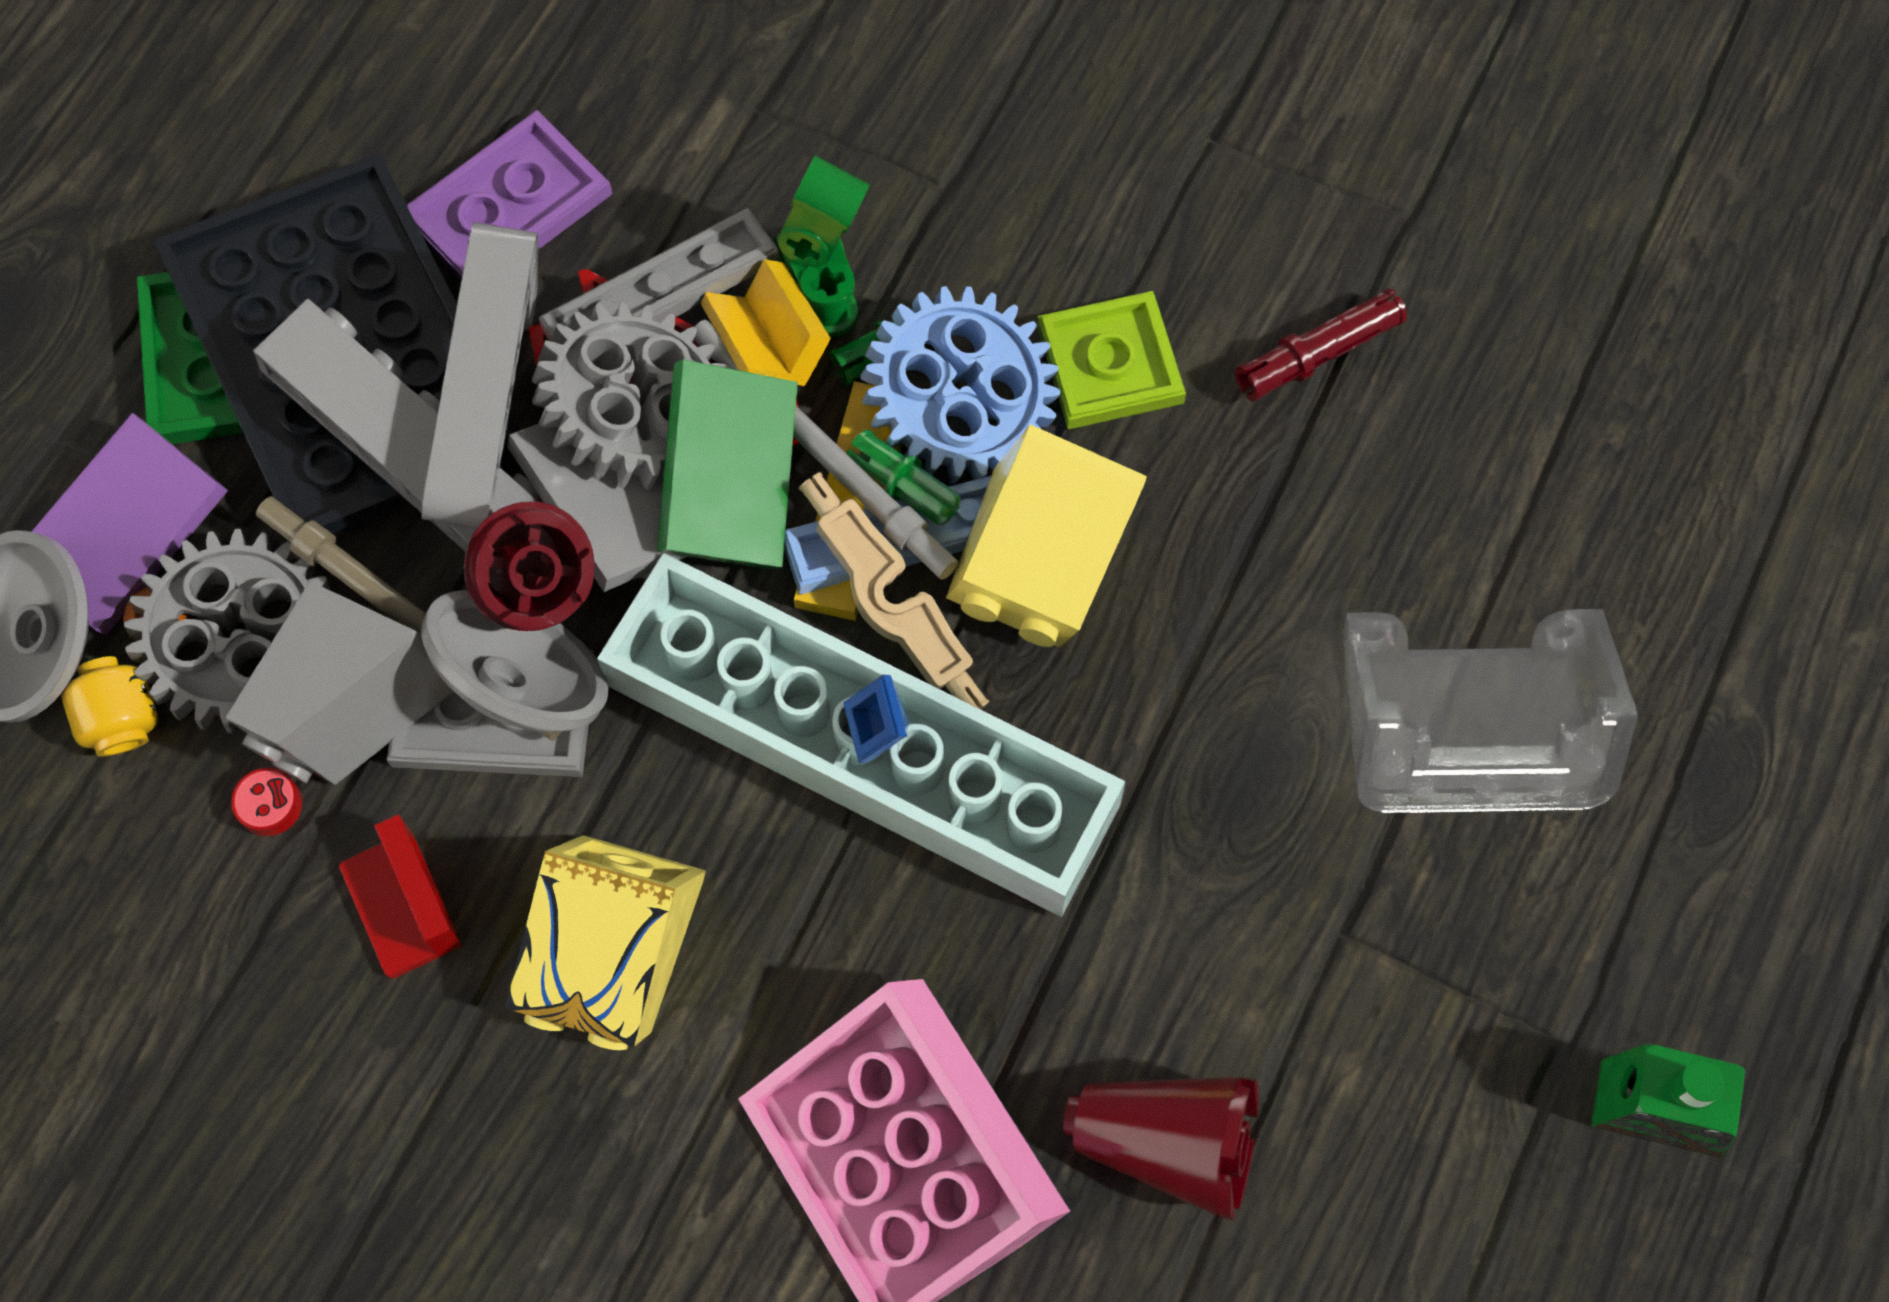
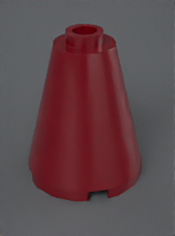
M1222 1077L1087 1083L1080 1096L1071 1095L1069 1097L1064 1115L1063 1133L1064 1136L1073 1137V1148L1076 1153L1217 1217L1233 1220L1235 1218L1234 1209L1239 1210L1243 1201L1253 1156L1255 1139L1250 1138V1121H1245L1244 1115L1258 1118L1259 1087L1257 1079Z

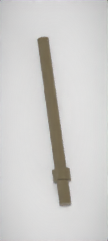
M272 496L266 498L259 505L256 516L290 541V550L311 566L320 564L389 618L415 630L421 635V625L426 613L335 544V535L314 520L304 521ZM562 732L540 733L547 737L549 740L553 741Z

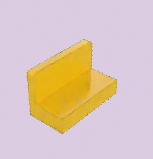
M764 259L745 297L706 292L701 301V306L720 335L737 369L740 371L798 382V385L805 386L831 339L784 262Z

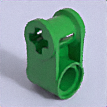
M814 156L790 204L792 209L778 236V245L781 251L789 259L802 266L823 267L831 257L842 233L846 234L870 184Z
M779 235L774 236V243L779 249L780 262H784L829 337H841L850 332L856 325L859 314L857 302L853 295L855 289L854 274L847 261L841 238L828 262L823 267L813 268L802 266L789 259L778 245Z

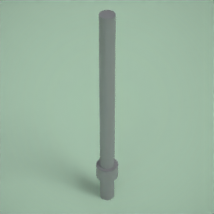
M708 320L700 321L695 325L697 332L693 341L699 347L713 344L716 348L711 358L716 363L727 364L730 369L738 370L714 326ZM796 406L793 437L885 525L884 534L901 551L908 549L912 551L941 580L952 574L958 566V561L927 532L928 523L910 506L902 508Z

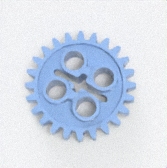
M947 286L941 287L935 297L934 305L923 292L918 293L912 303L913 311L903 304L898 305L892 315L894 323L884 320L876 332L881 342L872 341L866 351L865 356L874 364L866 365L861 374V380L876 386L867 390L862 402L864 405L880 406L881 408L872 419L870 425L872 428L889 426L892 432L885 443L892 448L903 443L908 448L904 456L914 455L917 458L920 456L925 459V471L931 475L941 465L947 467V476L951 484L957 482L965 468H968L972 480L984 478L987 475L988 465L993 471L1030 424L1037 428L1048 427L1055 419L1056 413L1046 407V405L1054 403L1060 395V390L1044 383L1053 378L1058 371V366L1041 364L1040 359L1051 346L1049 342L1031 343L1028 338L1033 333L1037 324L1033 321L1018 327L1013 322L1018 311V306L1015 304L1009 307L1003 314L995 311L996 294L992 292L982 305L975 303L972 287H966L959 300L955 302ZM951 335L966 337L974 346L975 353H965L957 349L951 340ZM924 345H932L934 351L924 348ZM917 370L922 372L929 379L931 388L920 389L909 382L906 371ZM962 380L968 384V386L962 387L960 390L953 385V383L956 384ZM991 381H1001L1007 384L1014 393V400H1006L995 394ZM956 416L963 419L970 428L971 436L955 434L950 430L946 417ZM988 418L997 421V426L990 425Z

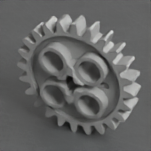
M625 302L619 303L614 316H610L601 304L595 305L590 320L579 311H576L568 327L558 324L551 341H545L532 377V382L538 385L532 403L533 405L545 408L539 421L540 427H559L552 443L554 448H561L572 444L576 451L571 464L577 466L587 459L596 463L594 468L595 479H601L611 469L617 471L619 487L625 488L631 476L638 475L645 490L651 491L658 475H661L664 480L669 425L667 420H669L674 363L685 359L710 364L709 360L716 347L713 344L696 347L692 342L697 329L693 326L682 333L674 330L675 315L672 313L666 316L662 323L653 321V312L649 305H645L639 317L631 315L630 309ZM722 363L710 364V365H715V366H720V367L729 368L727 364H722ZM604 419L610 420V421H612V422L615 423V424H611V423H609L608 421H606V420H604Z
M235 529L230 545L221 546L217 536L211 531L207 533V549L200 552L189 541H183L182 550L185 559L179 563L171 557L162 554L159 559L166 572L162 578L150 574L142 575L141 579L151 595L150 597H130L129 602L133 610L143 618L124 622V628L128 635L138 639V641L131 643L125 648L132 662L142 663L134 671L136 677L146 680L148 684L155 683L149 691L153 701L160 705L173 698L170 711L175 719L180 721L195 709V721L200 729L206 730L215 715L221 717L227 733H233L236 725L225 717L250 678L239 674L243 664L249 659L262 658L271 644L270 641H273L309 581L330 590L325 576L312 578L315 572L314 566L309 565L303 559L293 564L295 553L290 550V542L287 541L273 553L267 533L262 532L253 546H248L241 529ZM217 584L228 587L225 596L218 601L208 603L198 600L201 592L208 586ZM280 600L291 604L287 613L281 617L267 619L260 616L261 610L269 602ZM187 613L195 615L199 620L184 619L179 621L178 618L181 614ZM238 623H244L246 630L235 628ZM221 630L233 632L230 638H225ZM198 641L208 644L206 651L198 659L192 661L177 659L180 649L187 643Z

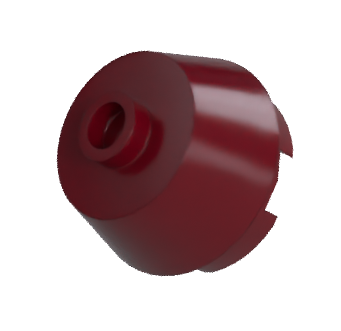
M535 501L519 502L497 510L476 529L466 550L464 577L473 602L490 620L512 630L539 631L561 623L571 616L586 600L594 579V554L585 530L569 513L548 503Z

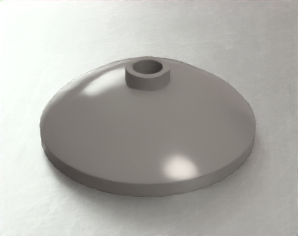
M15 530L0 534V722L6 723L20 722L36 716L56 700L71 681L79 666L85 649L89 627L87 593L82 576L72 556L54 539L29 531Z
M468 590L454 591L440 596L430 605L421 625V637L427 655L436 672L465 702L494 720L530 731L548 733L569 731L592 723L607 701V679L602 673L597 659L579 638L560 623L539 631H517L505 628L490 620L478 609Z

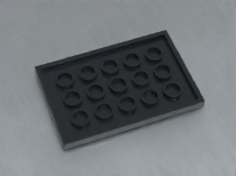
M381 154L372 155L153 239L273 497L304 521L314 520L332 534L409 502L261 372L254 354V350L305 300L309 299L323 312L331 307L343 315L357 332L354 339L369 353L380 349L387 354L403 371L404 376L400 380L417 395L425 390L440 401L457 303ZM511 409L509 410L501 462L513 458V455L507 448L509 435L521 430Z

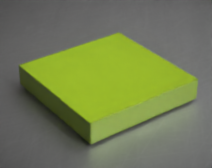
M1153 291L1038 316L1037 328L1041 342H1049L1051 346L1045 353L1048 364L1058 366V371L1052 379L1055 388L1060 390L1058 399L1068 430L1184 404L1186 392Z

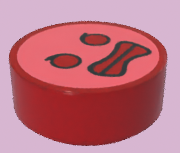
M260 768L245 775L236 785L231 800L232 810L238 821L247 830L259 836H275L288 830L299 818L303 804L298 786L286 773L274 768Z

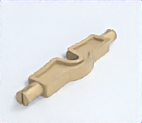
M821 472L813 475L811 480L810 478L799 487V490L804 493L821 516L816 526V531L850 576L852 597L864 620L880 635L898 642L930 685L938 689L946 685L954 697L978 709L987 705L990 701L985 698L966 672L973 663L972 658L953 634L933 597L925 592H920L915 597H910L900 604H892L885 599L883 589L891 584L897 576L901 575L905 569L902 555L874 527L855 500L848 499L841 503L822 477Z

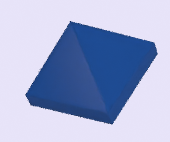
M881 675L843 702L859 763H868L907 737L909 719L891 675Z

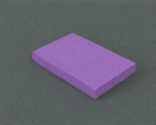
M536 110L408 203L407 207L428 248L462 281L473 222L538 233L539 250L613 193L610 182Z
M132 413L32 532L54 539L72 556L82 576L87 593L89 625L94 630L107 635L124 615V610L130 597L146 588L141 579L142 575L150 574L157 576L163 569L159 557L164 554L172 558L182 546V542L190 537L228 490L143 419Z

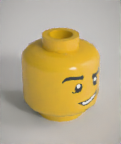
M113 656L97 658L78 666L79 676L71 680L61 693L70 728L78 745L84 748L95 749L97 756L104 757L134 750L149 741L147 733L157 725L159 716L155 703L149 694L150 687L148 682L136 677L134 673L138 667L119 665L117 658Z

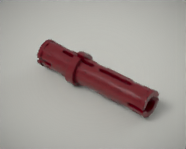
M1388 288L1370 300L1335 316L1299 336L1292 333L1278 341L1280 346L1272 349V351L1236 367L1235 378L1243 394L1247 393V399L1255 402L1271 391L1293 380L1297 382L1305 381L1314 376L1315 372L1313 370L1322 364L1341 356L1383 332L1405 323L1407 320L1405 305L1400 296L1395 297V291Z

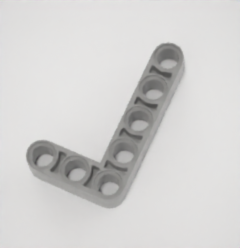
M473 222L423 494V520L478 528L492 514L523 330L529 331L528 327L532 326L538 288V233L480 222Z

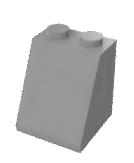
M309 581L225 718L247 733L241 743L242 745L272 761V765L304 783H307L311 775L314 774L336 785L392 741L393 737L405 731L454 691L434 669L423 645L422 637L415 630Z

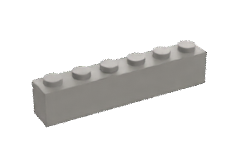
M305 300L254 350L261 372L422 513L423 494L440 401L425 390L419 395L412 391L400 380L404 376L400 367L380 349L369 353L354 339L357 335L355 328L338 311L329 307L323 312L311 300ZM501 468L499 469L492 514L514 503L527 501L543 502L526 477L517 473L511 478ZM431 521L466 552L468 544L477 528Z

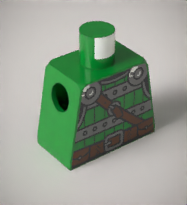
M1643 1044L1601 1060L1591 1127L1722 1158L1737 1135L1745 1068L1738 1064L1654 1044ZM1628 1081L1635 1083L1629 1097L1627 1095Z

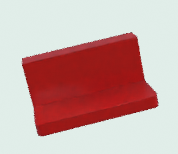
M399 814L374 825L381 844L346 859L340 864V871L385 975L390 979L404 975L463 946L416 838Z

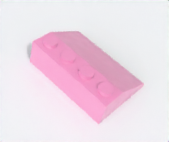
M923 979L886 983L738 1098L859 1302H937L1019 1249L1070 1212Z

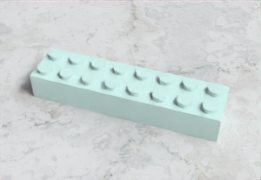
M665 553L658 560L597 658L602 673L606 676L608 687L1060 917L1063 916L1121 804L1125 786L1124 780ZM881 675H891L909 719L907 737L868 763H859L843 702Z

